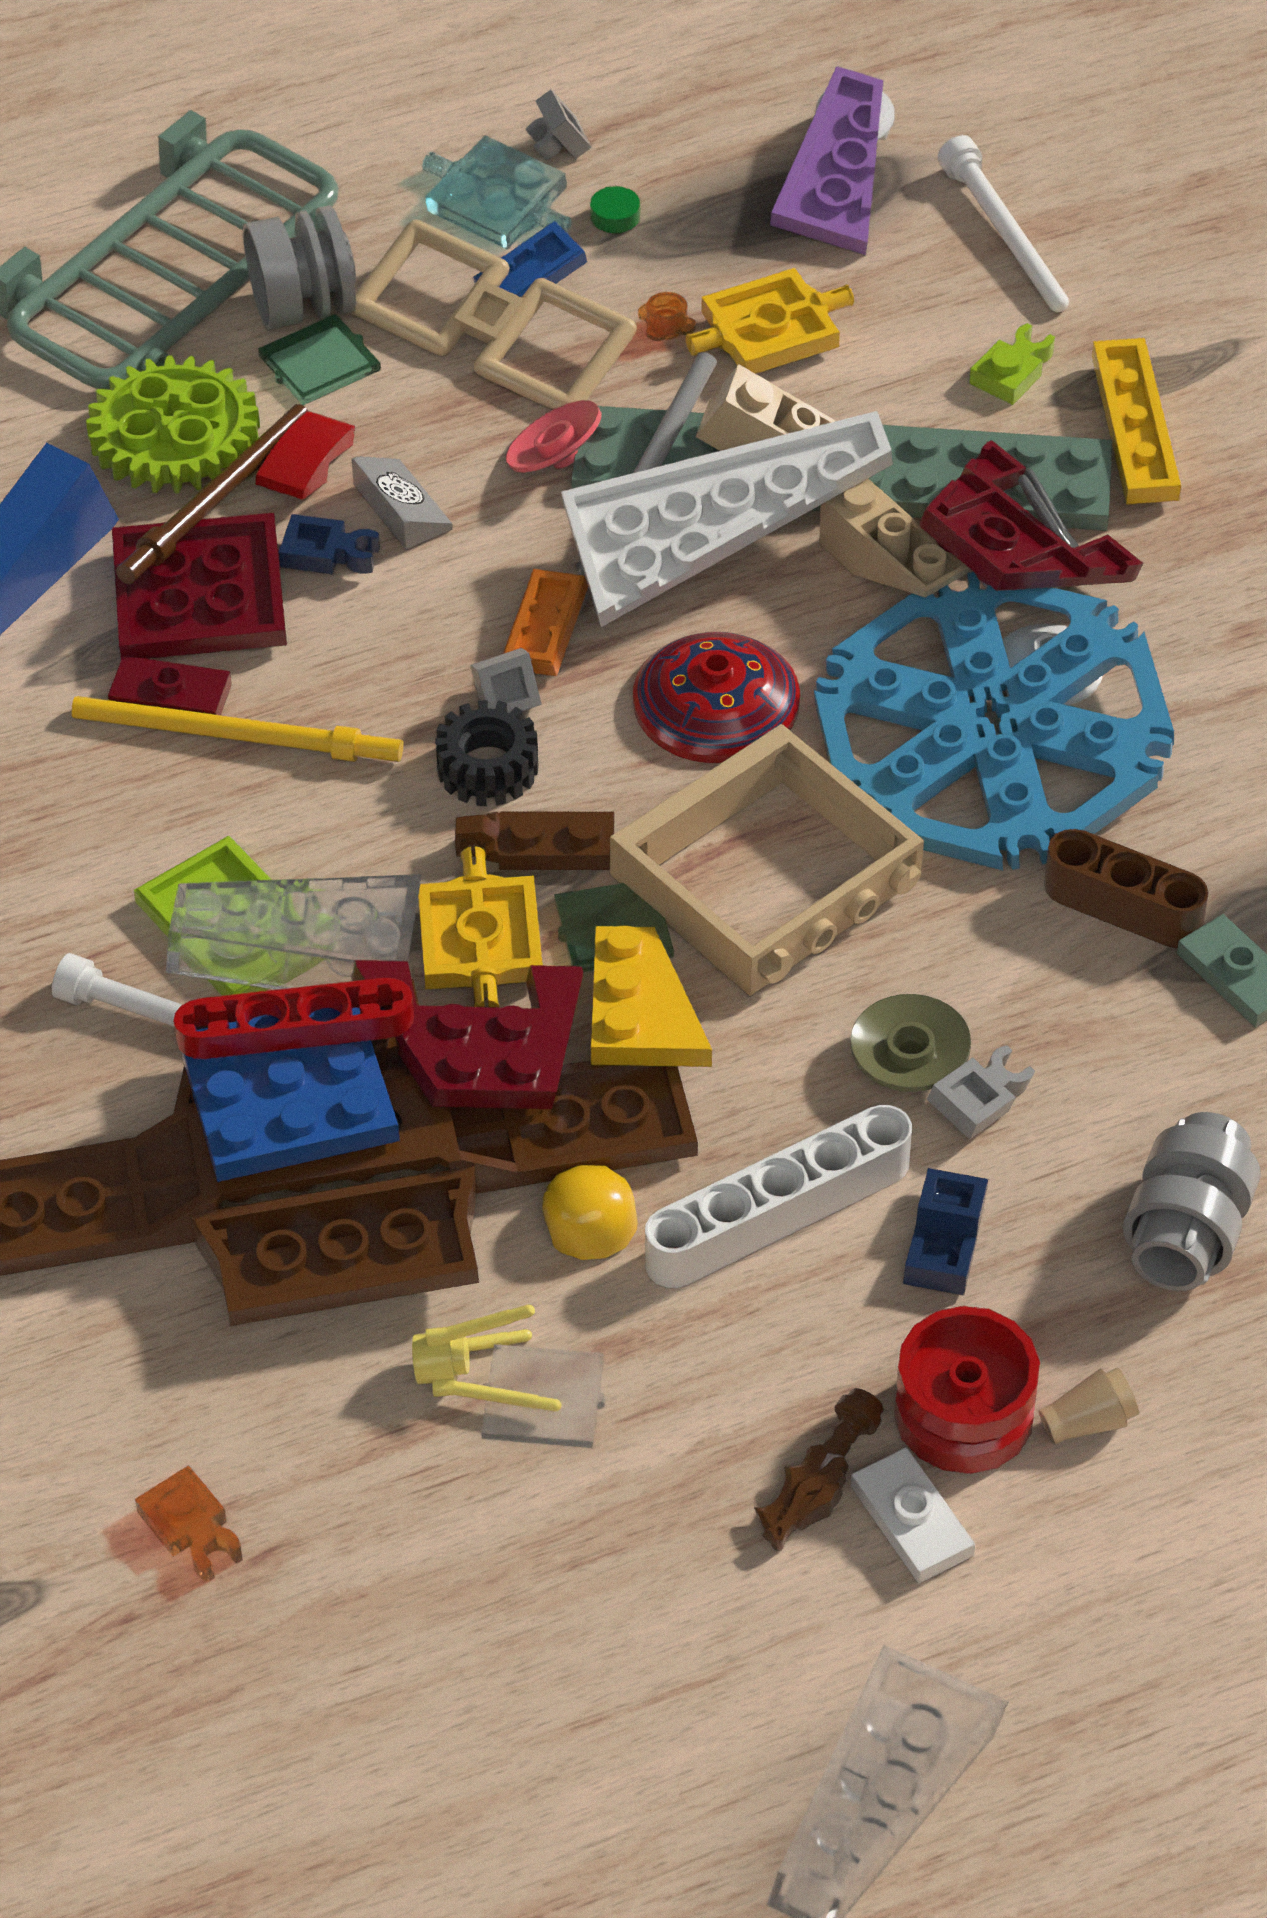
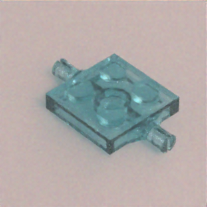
M484 135L458 161L452 162L436 154L434 151H430L429 156L426 155L423 160V171L442 178L425 196L427 211L508 250L522 234L538 226L545 228L553 221H556L566 233L571 228V217L550 209L552 203L567 188L566 173L491 137Z

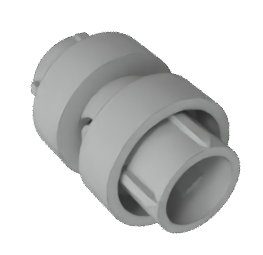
M1198 1112L1187 1116L1185 1119H1180L1176 1126L1165 1129L1156 1137L1142 1173L1143 1182L1134 1193L1123 1223L1125 1239L1133 1250V1266L1148 1282L1167 1290L1188 1291L1199 1285H1204L1208 1281L1209 1276L1222 1272L1229 1265L1242 1231V1218L1250 1209L1261 1176L1259 1163L1250 1150V1137L1246 1130L1236 1121L1217 1113Z

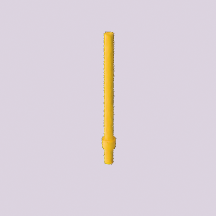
M80 696L74 697L71 709L72 717L76 719L331 753L332 759L356 762L358 757L400 762L403 755V740L363 735L360 728L339 725L333 731Z

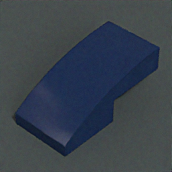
M928 1168L918 1204L916 1226L905 1264L903 1284L965 1295L989 1179Z

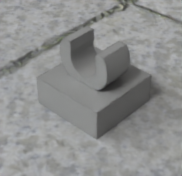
M552 89L536 100L543 117L531 122L526 131L536 142L534 147L545 160L557 155L563 146L575 159L592 148L577 117Z
M523 648L470 665L479 701L488 700V708L495 709L497 701L507 703V713H510L515 707L524 711L542 705L530 655Z

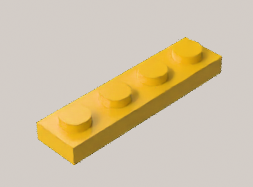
M1145 338L1093 341V365L1126 504L1179 501L1181 482Z

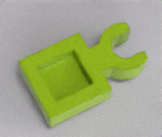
M1028 323L1021 325L1016 330L1015 343L1013 345L999 339L970 368L969 384L1014 405L1042 376L1043 363L1049 361L1053 356L1055 336L1049 334L1041 342H1030L1032 325Z

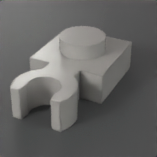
M1002 1046L993 1052L986 1068L980 1065L974 1058H971L933 1085L927 1100L966 1137L971 1139L1009 1112L1016 1098L1015 1096L1022 1094L1026 1090L1035 1070L1030 1066L1020 1073H1012L1006 1070L1004 1066L1013 1050L1009 1046Z

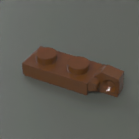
M496 811L487 813L486 816L482 814L456 817V856L461 857V852L471 847L472 857H475L476 846L485 850L486 861L499 863V870H610V836L615 834L614 812L500 811L498 813Z

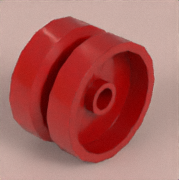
M958 1306L939 1310L915 1324L901 1344L898 1364L894 1418L903 1442L919 1459L943 1471L967 1474L999 1468L1017 1456L1031 1436L1040 1360L1032 1339L1014 1320L986 1308Z

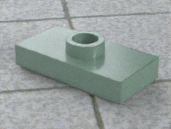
M1221 914L1179 940L1177 954L1255 1028L1267 1021V954L1224 914Z

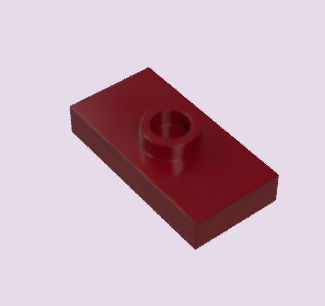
M123 655L108 693V700L221 715L232 686L231 672Z

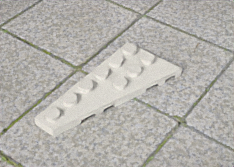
M874 411L562 491L564 508L600 627L605 626L893 465L892 450L878 412Z

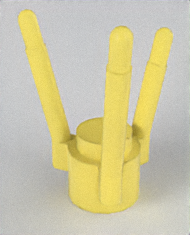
M532 1305L504 1310L449 1327L426 1329L425 1334L413 1335L412 1356L416 1382L419 1385L432 1383L434 1397L457 1395L554 1412L559 1411L562 1407L561 1402L553 1398L457 1381L458 1375L469 1374V1352L527 1342L531 1340L532 1332L524 1329L466 1338V1336L532 1317L535 1313Z

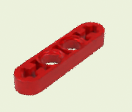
M375 978L198 998L181 1005L175 1012L173 1023L176 1042L183 1054L194 1059H211L400 1036L408 1031L414 1022V1006L410 987L403 981L395 978ZM392 1005L390 1010H380V1007ZM322 1008H332L340 1012L338 1017L326 1022L316 1021L309 1017L313 1012ZM352 1008H359L360 1014L353 1015ZM261 1015H272L279 1019L275 1025L264 1029L255 1028L248 1024L250 1020ZM236 1021L237 1028L229 1029V1022ZM208 1026V1030L197 1031V1027Z

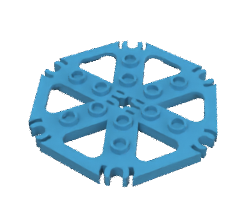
M974 572L967 573L968 588L966 590L956 592L946 585L938 590V598L934 594L925 598L911 593L832 648L833 655H829L826 659L827 675L839 678L829 680L818 677L816 681L817 691L814 690L815 706L828 761L924 840V851L1003 870V857L1000 853V850L1006 851L1008 865L1014 870L1020 869L1019 852L1023 849L1031 848L1039 853L1041 863L1046 864L1048 846L1051 838L1056 833L1067 829H1079L1096 834L1158 788V781H1162L1164 774V762L1149 757L1156 755L1170 758L1172 755L1174 729L1145 632L1138 637V624L1135 622L1128 624L1123 629H1113L1118 624L1119 609L1115 605L1107 607V600L1053 587L996 591L991 586L983 583L985 589H980L979 579ZM1018 602L1063 613L1070 619L1071 623L1061 633L1010 668L995 611L1003 603ZM920 617L932 618L938 623L951 677L883 661L874 654V650L880 643L913 620ZM1126 665L1132 672L1142 710L1133 718L1122 719L1064 705V703L1115 666ZM1006 690L1007 697H1003L1002 691ZM988 700L990 701L992 711H995L997 717L1001 718V722H999V735H996L994 724H990V720L985 717ZM854 713L923 731L881 761L874 764H863L853 757L844 718L846 714ZM1035 758L1115 779L1110 785L1074 811L1059 813L1052 810L1047 804ZM976 768L989 822L985 826L978 829H968L924 818L914 812L970 770Z

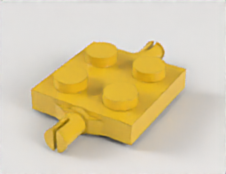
M795 268L702 296L701 313L712 328L687 334L685 337L686 345L692 356L720 347L730 354L737 365L739 364L757 374L838 348L840 331L828 316V313L847 306H853L854 295L848 284L820 293L806 284Z
M475 846L476 864L473 865L471 847H468L461 852L463 876L448 882L418 884L425 990L473 987L474 1007H485V997L488 998V1007H500L497 985L526 982L530 965H543L534 876L504 878L487 874L485 850Z

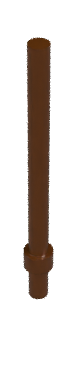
M295 404L164 525L153 527L137 541L136 550L116 568L119 579L126 584H132L148 568L159 566L175 552L176 543L264 462L283 434L308 409L301 404Z

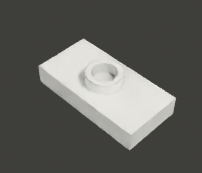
M907 1447L851 1474V1488L918 1584L974 1556V1541Z

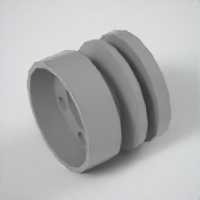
M331 205L316 209V230L307 211L296 213L295 237L289 238L287 230L278 216L243 225V245L249 279L259 315L267 330L302 323L303 299L309 298L319 319L330 316V296L339 315L355 311L356 271L353 254L347 235L342 230L336 211Z

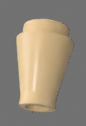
M1119 1368L1106 1373L1103 1369H1098L1052 1404L1038 1410L1043 1427L1054 1445L1068 1439L1125 1428L1128 1425V1419L1139 1415L1134 1394Z

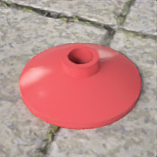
M581 400L562 405L541 416L525 428L512 442L506 454L508 465L513 471L521 473L544 469L552 465L556 469L569 466L574 462L579 448L598 427L601 420L599 407L593 401Z

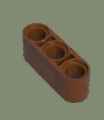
M1067 829L1056 833L1051 838L1048 846L1044 886L1048 896L1055 902L1172 948H1178L1179 940L1204 926L1209 892L1206 883L1194 873L1079 829Z

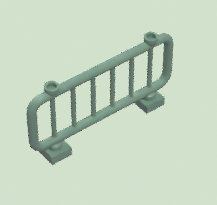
M189 110L158 136L160 174L167 177V179L45 281L42 280L40 255L25 246L0 266V316L8 320L7 329L9 334L19 346L85 385L96 389L110 390L109 377L114 376L123 380L127 379V366H131L139 372L146 370V359H151L157 367L164 366L165 360L169 356L166 351L249 280L245 257L239 262L232 260L155 216L160 210L180 195L243 231V225L249 222L188 189L197 179L213 168L293 213L294 215L283 223L289 238L295 237L296 213L307 211L316 230V209L329 205L333 207L337 202L339 187L334 176L319 165L263 134L252 130L237 129L228 131L207 144L206 118ZM249 150L310 183L319 192L307 204L301 207L220 160L232 151ZM147 222L228 268L229 271L204 291L122 244V242ZM114 250L193 295L196 299L173 319H170L92 274L89 270ZM81 278L163 327L137 348L54 299ZM48 307L130 356L115 367L99 368L32 330L27 324L43 308Z

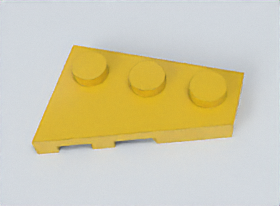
M596 926L591 1065L712 1067V1047L655 927Z

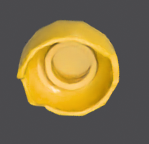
M576 1166L558 1174L546 1187V1192L542 1199L544 1221L550 1232L552 1244L560 1253L580 1260L607 1258L625 1249L637 1231V1212L630 1185L625 1178L606 1166Z

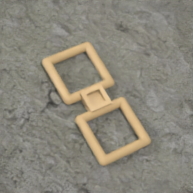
M412 220L406 225L355 293V311L350 312L352 315L438 356L448 355L464 333L483 341L487 345L474 362L475 372L479 376L550 410L571 402L588 400L637 331V325L631 318L544 278L534 280L522 298L500 288V284L509 273V265L504 259L420 220ZM419 243L483 272L439 333L375 303ZM544 302L611 332L567 393L500 362Z

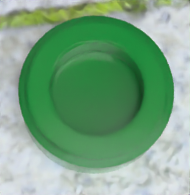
M610 186L598 190L591 197L590 219L592 224L599 230L607 233H623L633 229L639 223L641 217L640 198L633 190L621 186Z

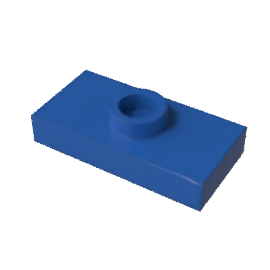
M553 221L501 257L508 263L509 273L499 287L522 298L533 281L538 278H544L557 284L587 263L585 251L556 221ZM480 272L473 277L474 283L477 282V280L480 278L483 272Z

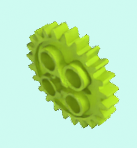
M169 355L165 360L164 366L157 367L151 359H146V370L139 372L135 368L127 366V379L123 380L114 376L109 377L110 390L97 389V403L88 405L90 418L86 419L91 453L92 456L99 457V464L102 470L112 468L114 480L118 481L130 475L131 487L134 489L141 486L145 481L151 482L153 493H157L164 483H171L174 493H180L183 482L190 481L193 487L200 490L202 489L201 478L208 476L213 480L221 473L222 468H226L258 439L260 419L255 393L247 392V384L244 378L233 380V371L230 367L216 373L214 360H209L200 368L195 367L194 356H189L183 365H176L172 355Z

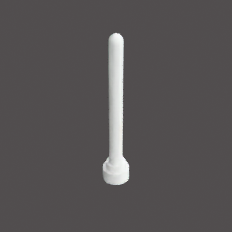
M965 135L956 136L948 140L938 152V162L945 173L951 179L965 182L1050 309L1057 313L1065 311L1069 305L1067 295L982 173V153L970 137Z
M68 953L60 961L52 983V995L54 998L74 1005H79L82 1001L91 1003L96 999L174 1027L175 1012L182 1004L102 977V971L94 967L92 960Z

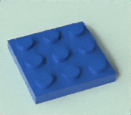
M322 1008L313 1012L309 1017L316 1021L326 1022L338 1017L340 1012L332 1008ZM352 1008L353 1015L360 1014V1009ZM264 1015L253 1018L248 1024L255 1028L264 1029L272 1027L279 1019L272 1015ZM236 1022L229 1023V1029L237 1028ZM208 1028L200 1029L197 1031H205L208 1030ZM371 1040L211 1059H194L181 1052L217 1182L400 1141L398 1122Z

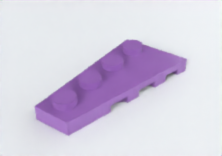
M836 66L771 212V226L866 255L884 80Z

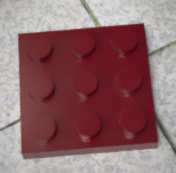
M274 512L202 519L176 543V550L168 559L159 566L148 568L132 584L122 582L117 576L116 568L136 550L137 541L151 528L161 527L165 523L112 527L121 659L123 655L149 659L287 645Z

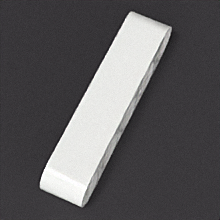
M891 1105L870 1107L656 1211L649 1217L645 1226V1269L649 1278L657 1285L665 1288L687 1286L898 1182L906 1175L909 1169L912 1123L908 1115L901 1109ZM668 1247H679V1248L670 1249V1248H668Z

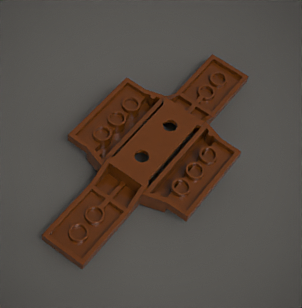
M412 979L416 1003L419 1005L414 980ZM208 1026L197 1027V1030L208 1028ZM395 1037L371 1040L395 1116L402 1124L399 1130L400 1141L217 1182L184 1065L174 1113L133 1138L0 1160V1276L195 1243L219 1284L224 1289L230 1326L479 1283L478 1266L471 1239L477 1194L549 1182L558 1174L580 1165L606 1166L611 1170H619L698 1156V1140L678 1066L591 1065V1060L565 1064L562 1066L552 1109L432 1107L399 1056L400 1044ZM436 1164L449 1169L217 1209L224 1200L240 1203L248 1200L253 1195L282 1190L304 1192L317 1184L346 1179L363 1182L371 1179L375 1174L405 1169L426 1171Z

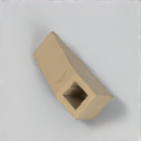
M738 364L709 400L696 437L722 451L835 422V420Z
M869 479L821 504L819 544L853 575L926 598L968 573V567L952 553L941 548L934 538L918 526L919 523Z

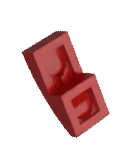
M307 411L290 426L272 448L256 474L255 484L301 500L305 499L327 482L329 463L353 446L355 426Z

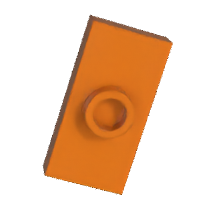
M533 569L503 654L523 648L529 652L534 673L557 676L588 590L585 576Z

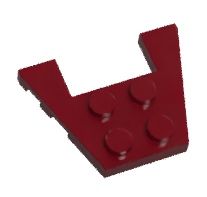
M993 440L986 442L979 456L976 459L972 458L965 465L962 474L957 480H951L927 506L918 525L934 538L941 548L952 553L970 568L981 582L991 586L996 591L1132 582L1136 580L1143 566L1142 561L1110 535H1105L1072 548L1008 496L1004 491L1019 485L1018 478L1024 475L1026 467Z
M355 960L351 975L352 981L395 978L403 981L410 987L413 995L414 1022L408 1031L395 1038L400 1044L399 1056L432 1107L552 1109L584 973L582 967L530 965L526 986L532 1008H522L514 1005L502 1008L464 1007L459 1004L428 1006L417 1005L408 961ZM392 1005L380 1007V1010L392 1009Z

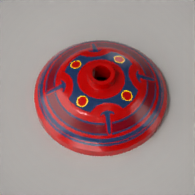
M703 632L685 636L664 645L643 663L633 686V708L636 719L644 733L662 749L691 761L718 764L726 761L780 724L791 730L800 709V687L797 676L787 660L767 644L736 633Z

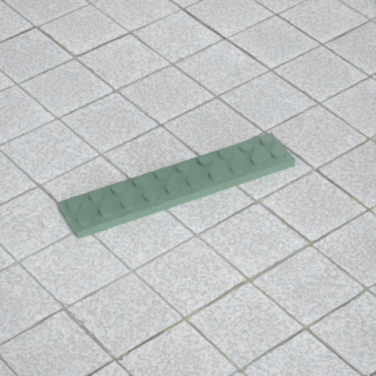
M598 406L601 411L600 423L575 455L572 489L632 474L667 410ZM690 412L661 466L719 451L696 437L704 413ZM882 425L892 450L893 465L868 479L912 518H922L927 506L951 480H957L962 474L965 465L972 458L976 459L979 456L985 443L993 440L1025 466L1026 469L1034 471L1066 528L1107 531L1110 504L1112 440ZM1020 485L1004 491L1041 522ZM821 505L810 511H820Z

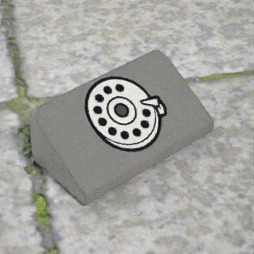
M362 456L352 458L353 485L405 549H409L453 529L452 522L400 459Z

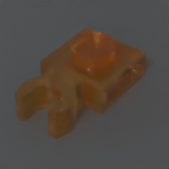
M189 1465L135 1498L137 1513L173 1557L188 1547L191 1549L193 1567L201 1579L210 1582L215 1578L213 1564L207 1558L212 1552L224 1551L229 1554L236 1564L243 1560L238 1536L230 1529L221 1527L227 1523L225 1508Z

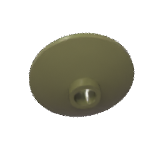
M900 994L875 1002L860 1014L851 1033V1052L859 1069L874 1082L898 1091L917 1092L932 1089L934 1084L967 1062L971 1051L970 1030L963 1017L947 1003L919 994Z

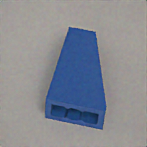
M47 442L0 503V635L112 530V527L119 521L90 464Z

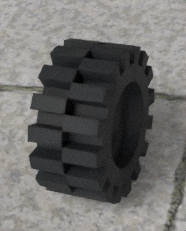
M488 700L478 701L477 710H472L469 703L459 706L460 717L452 711L445 716V725L439 724L436 730L437 738H435L438 778L440 783L444 782L445 790L450 795L458 790V800L468 803L471 796H476V806H486L487 798L495 797L497 806L506 804L507 793H510L516 800L523 795V786L528 789L531 788L534 784V775H538L539 769L537 730L534 731L533 721L530 717L524 719L523 710L515 707L510 713H507L506 702L497 701L496 708L490 709L488 708ZM482 747H495L506 751L504 755L493 759H478L468 755L469 752Z

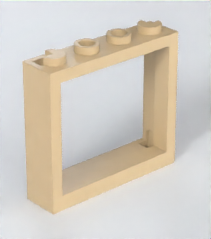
M780 724L610 836V875L751 996L767 984L781 981L793 966L810 954H818L824 951L836 936L855 923L862 924L867 921L878 907L895 895L909 892L921 878L924 840L788 728ZM783 783L876 861L752 946L659 865Z

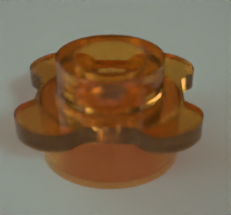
M657 293L651 296L647 303L638 309V318L645 321L648 327L646 335L653 341L673 339L680 334H692L696 329V321L688 317L687 301L677 293Z

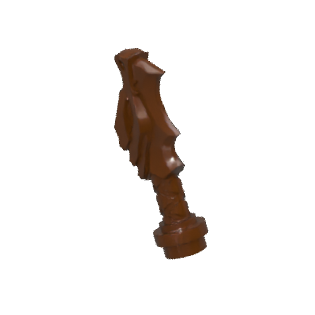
M853 1388L849 1394L842 1395L834 1407L839 1421L833 1428L832 1434L827 1437L823 1445L819 1444L807 1448L806 1456L799 1465L785 1466V1482L779 1497L773 1503L765 1507H754L765 1530L762 1536L771 1543L774 1550L782 1551L787 1538L796 1529L804 1530L808 1526L830 1517L833 1508L839 1503L843 1494L842 1488L847 1481L845 1474L849 1469V1465L845 1456L851 1449L850 1446L852 1443H855L859 1435L874 1434L882 1422L880 1416L884 1411V1407L870 1392L860 1388Z

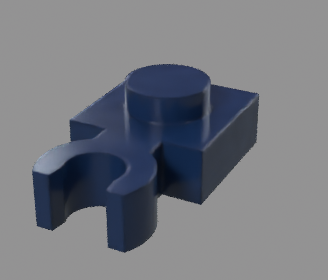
M291 514L279 549L280 567L333 575L336 564H344L356 573H372L374 569L373 553H379L380 551L379 533L371 529H359L351 533H345L344 521Z

